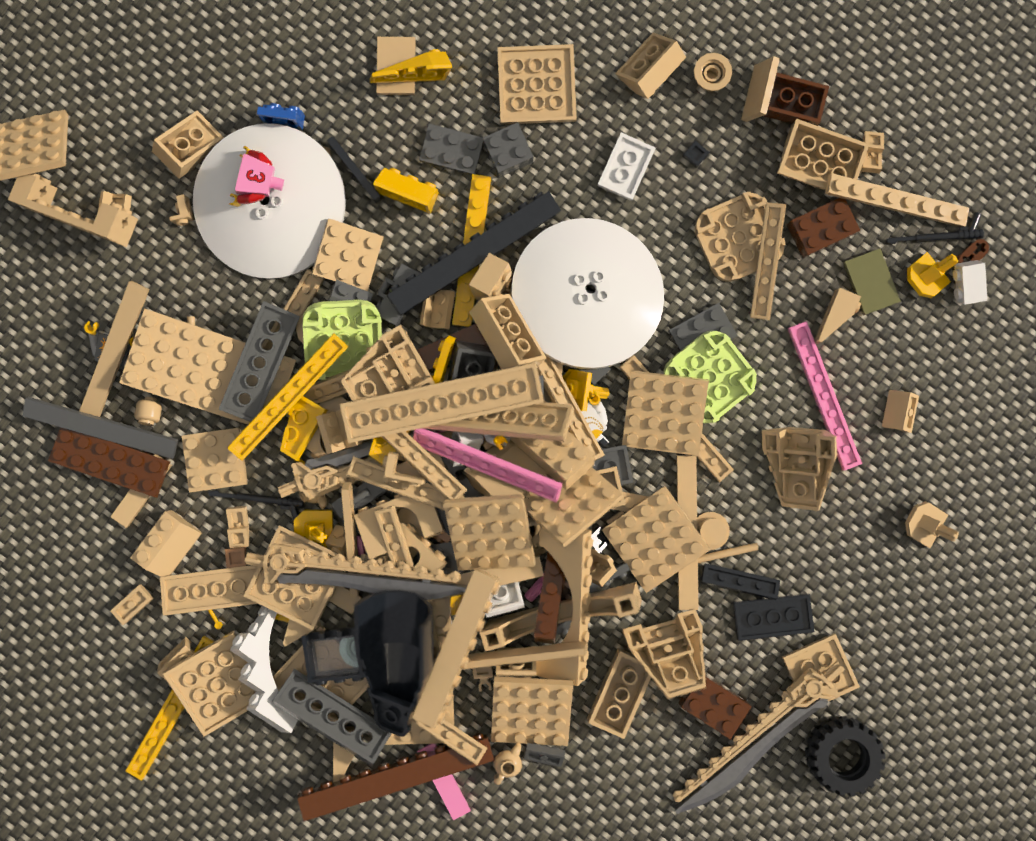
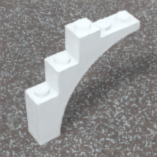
M262 606L258 611V617L255 622L250 625L249 632L237 635L232 642L233 646L230 651L248 662L241 669V675L238 679L256 691L250 697L249 705L246 709L277 730L291 733L298 719L272 704L279 691L270 668L269 641L272 625L277 613Z

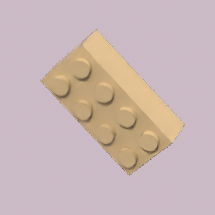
M510 294L481 298L471 309L470 314L502 370L536 363L538 367L547 359Z
M569 431L567 432L565 442L510 437L514 444L555 481L562 483V487L565 490L594 465L595 454Z
M617 648L587 717L589 724L625 739L651 679L650 675L632 653Z

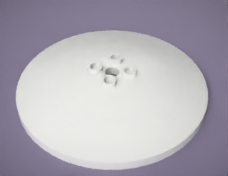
M256 124L229 134L208 153L195 180L193 210L198 230L204 242L223 263L240 273L253 277L267 279L284 278L301 273L313 266L327 219L330 218L343 223L345 215L344 185L340 172L331 156L317 141L307 134L284 125ZM244 146L250 150L264 153L275 168L274 177L284 179L282 191L271 188L269 194L270 201L267 205H262L261 201L242 204L240 207L229 204L235 200V198L230 197V194H236L235 187L242 162L240 154L246 153V150L243 149Z
M580 218L563 221L545 229L527 245L514 270L511 297L545 356L573 368L601 369L627 360L636 354L652 337L663 311L664 288L656 261L637 237L616 224L604 220ZM586 285H593L596 290L595 293H588L585 289Z

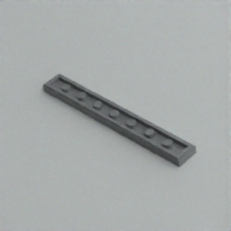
M25 398L23 417L173 459L175 457L178 439L35 398Z

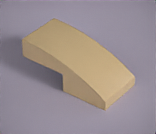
M865 131L863 142L868 143L869 147L861 172L880 174L882 170V152L884 150V133Z
M247 506L228 507L226 514L229 527L227 534L230 549L249 547Z

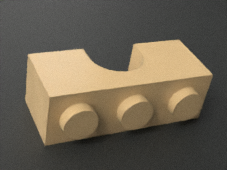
M401 523L408 549L415 547L420 553V560L414 566V569L424 566L430 573L438 568L442 570L447 564L444 560L446 558L445 555L439 550L435 551L430 546L432 543L428 539L417 534L418 530L413 524Z

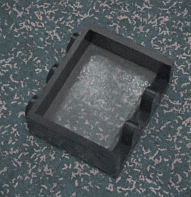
M355 627L313 631L301 636L308 683L315 682L316 685L326 684L327 681L333 680L334 683L345 682V679H352V681L364 679L361 673L363 671L362 663L356 657Z

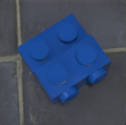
M275 103L258 107L257 115L264 124H279L303 130L305 115L300 108L295 106L284 108Z

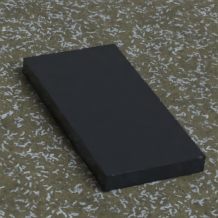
M809 593L779 596L777 600L762 598L733 602L738 641L814 632Z

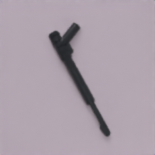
M974 212L969 227H960L956 232L888 238L886 243L896 244L897 242L906 241L925 242L983 238L984 230L976 229L981 214Z
M218 490L208 492L210 496L277 504L281 506V509L290 510L293 520L299 515L297 508L304 507V502L301 498H281V496L274 497L246 493L230 494L221 493Z

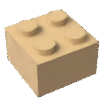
M489 253L469 284L474 298L479 301L481 298L504 295L506 289H510L513 273L510 264Z

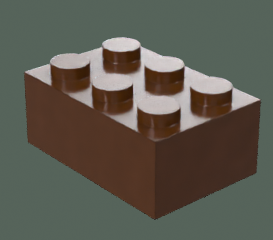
M776 73L767 114L763 116L791 124L796 119L818 126L821 122L829 86Z
M838 198L791 220L787 224L802 258H806L861 231L844 198Z
M705 675L706 688L683 694L678 703L681 708L731 740L751 709V705Z

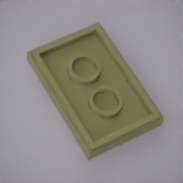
M881 248L843 262L854 293L861 296L859 302H861L860 308L863 316L901 302Z

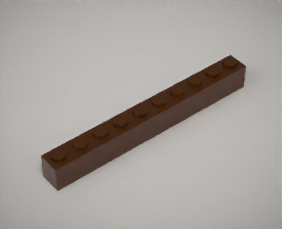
M482 733L471 736L488 748L478 765L449 746L440 745L435 747L434 751L428 753L427 751H421L416 753L415 757L409 759L408 757H402L397 759L396 763L390 765L389 763H383L378 765L377 769L371 771L370 769H364L359 771L358 775L352 777L351 775H345L340 777L339 781L333 783L332 781H326L321 783L320 787L314 789L312 787L304 788L301 790V793H298L297 797L303 821L492 762L494 757L489 739L486 734L483 735Z

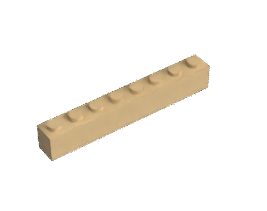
M480 569L474 570L413 714V719L433 729L443 723L446 717V713H444L445 708L450 706L454 697L452 695L454 687L457 688L462 677L459 676L461 670L465 669L469 662L467 657L469 651H473L476 646L477 639L475 637L477 632H481L484 627L485 621H483L485 613L488 614L492 608L493 603L490 601L493 595H497L501 584L498 583L500 578Z

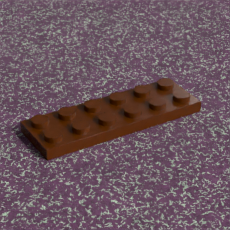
M60 427L48 459L49 462L155 498L158 497L171 462L108 440Z

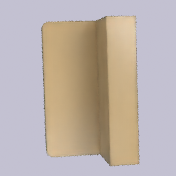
M889 390L882 427L912 433L919 396L911 392Z

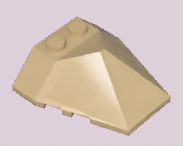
M401 325L384 333L341 380L352 401L435 384L414 344Z
M785 427L762 430V449L764 455H767L770 464L768 467L770 472L773 473L776 482L774 485L781 505L783 507L819 511L837 457V437L827 430Z
M696 609L679 613L674 620L642 628L641 624L622 630L629 650L667 699L706 688L705 663L703 659L704 645L702 641L703 627Z

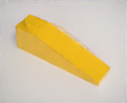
M433 49L371 74L369 80L370 83L442 81L446 79L451 71L452 64L446 52Z

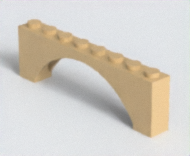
M540 527L539 546L544 547L557 561L566 576L572 594V621L562 643L586 640L588 642L590 636L588 632L590 613L588 611L591 602L589 587L592 582L590 567L593 562L591 556V548L593 546L592 530L586 529L563 548L550 534ZM587 650L585 656L536 661V676L552 680H571L574 686H578L588 676L586 661L589 651Z
M637 582L591 593L588 613H590V617L609 615L618 616L619 618L639 613L642 599ZM572 598L561 601L558 624L572 620ZM539 607L489 619L480 632L485 651L504 647L520 637L535 632Z

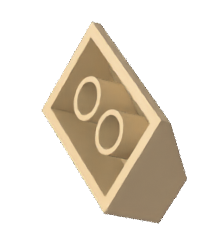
M652 33L615 74L637 95L648 99L667 80L670 74L680 66L686 56L676 40Z
M173 510L165 511L130 558L145 570L160 577L171 576L202 532Z

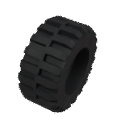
M840 716L839 719L831 717L828 723L824 720L820 722L819 725L821 727L818 730L814 728L811 731L814 734L813 737H808L807 739L809 748H805V754L808 756L805 760L811 774L831 793L835 792L839 796H845L846 793L849 797L856 796V792L862 795L866 793V788L870 787L872 789L875 786L874 781L876 779L880 780L882 777L880 770L885 769V763L882 762V759L886 758L885 752L881 750L883 745L877 739L878 736L866 725L852 717L850 719L846 716ZM847 739L855 740L860 746V758L857 764L845 772L832 770L829 765V755L832 748L840 741Z

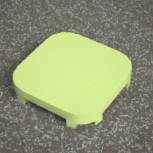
M365 300L317 302L305 310L302 319L305 363L333 333L348 345V348L319 378L320 380H326L325 377H331L352 369L367 353V347H372L382 336V321L377 307Z
M707 331L698 336L667 362L663 374L709 379L703 423L719 421V418L747 395H751L755 391L757 374L754 368L749 365L732 343L731 338L725 333L718 331Z

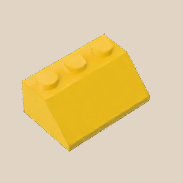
M383 168L373 184L379 194L431 214L439 194L434 184L430 182L421 183L418 181V178L412 175H407V177L401 175V172L394 168L389 170Z

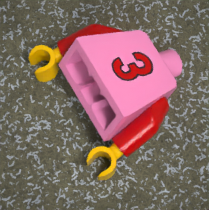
M246 146L243 147L246 153L240 154L242 162L235 187L236 194H230V197L235 198V200L229 204L240 207L242 204L261 201L265 197H269L271 188L282 191L284 186V179L274 177L275 168L264 153L250 150Z

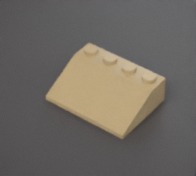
M796 119L790 127L777 174L826 191L829 174L833 173L858 180L869 144Z
M509 440L506 446L501 444L502 450H499L494 445L485 452L544 477L548 475L511 440ZM470 467L463 470L471 486L484 496L516 495L527 492V490Z

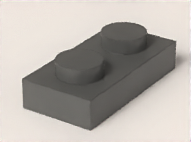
M527 743L524 753V760L562 767L565 757V750L557 747L541 746L536 743Z

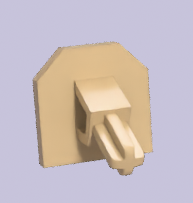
M926 501L915 505L905 522L907 535L928 548H931L936 537L939 536L955 541L958 538L959 532L944 525L948 514Z

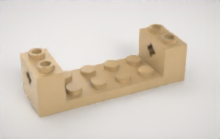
M36 173L16 178L8 198L9 201L38 214L127 247L138 221L136 217L132 216V211L114 202H111L110 205L102 202L95 221L83 218L76 213L67 212L60 207L51 205L58 188L50 185V180L40 177Z

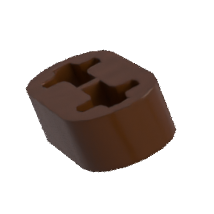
M983 239L973 241L957 256L958 263H963V259L969 256L971 258L967 262L980 261L989 251L987 241ZM981 245V251L974 253V251L977 249V246Z

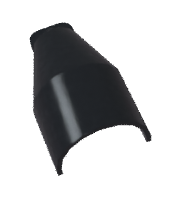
M402 590L382 591L370 594L354 604L356 657L362 663L363 671L361 673L363 678L367 679L369 685L367 691L374 709L376 725L382 730L403 737L411 730V719L434 667L433 606L426 598L416 593Z

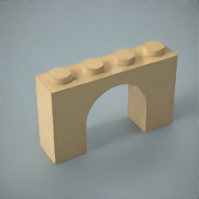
M398 494L394 496V500L389 502L382 500L377 502L376 507L371 509L369 507L359 509L358 514H355L354 518L369 560L388 555L374 511L392 505L395 506L396 510H411L419 521L424 538L429 539L445 533L437 508Z

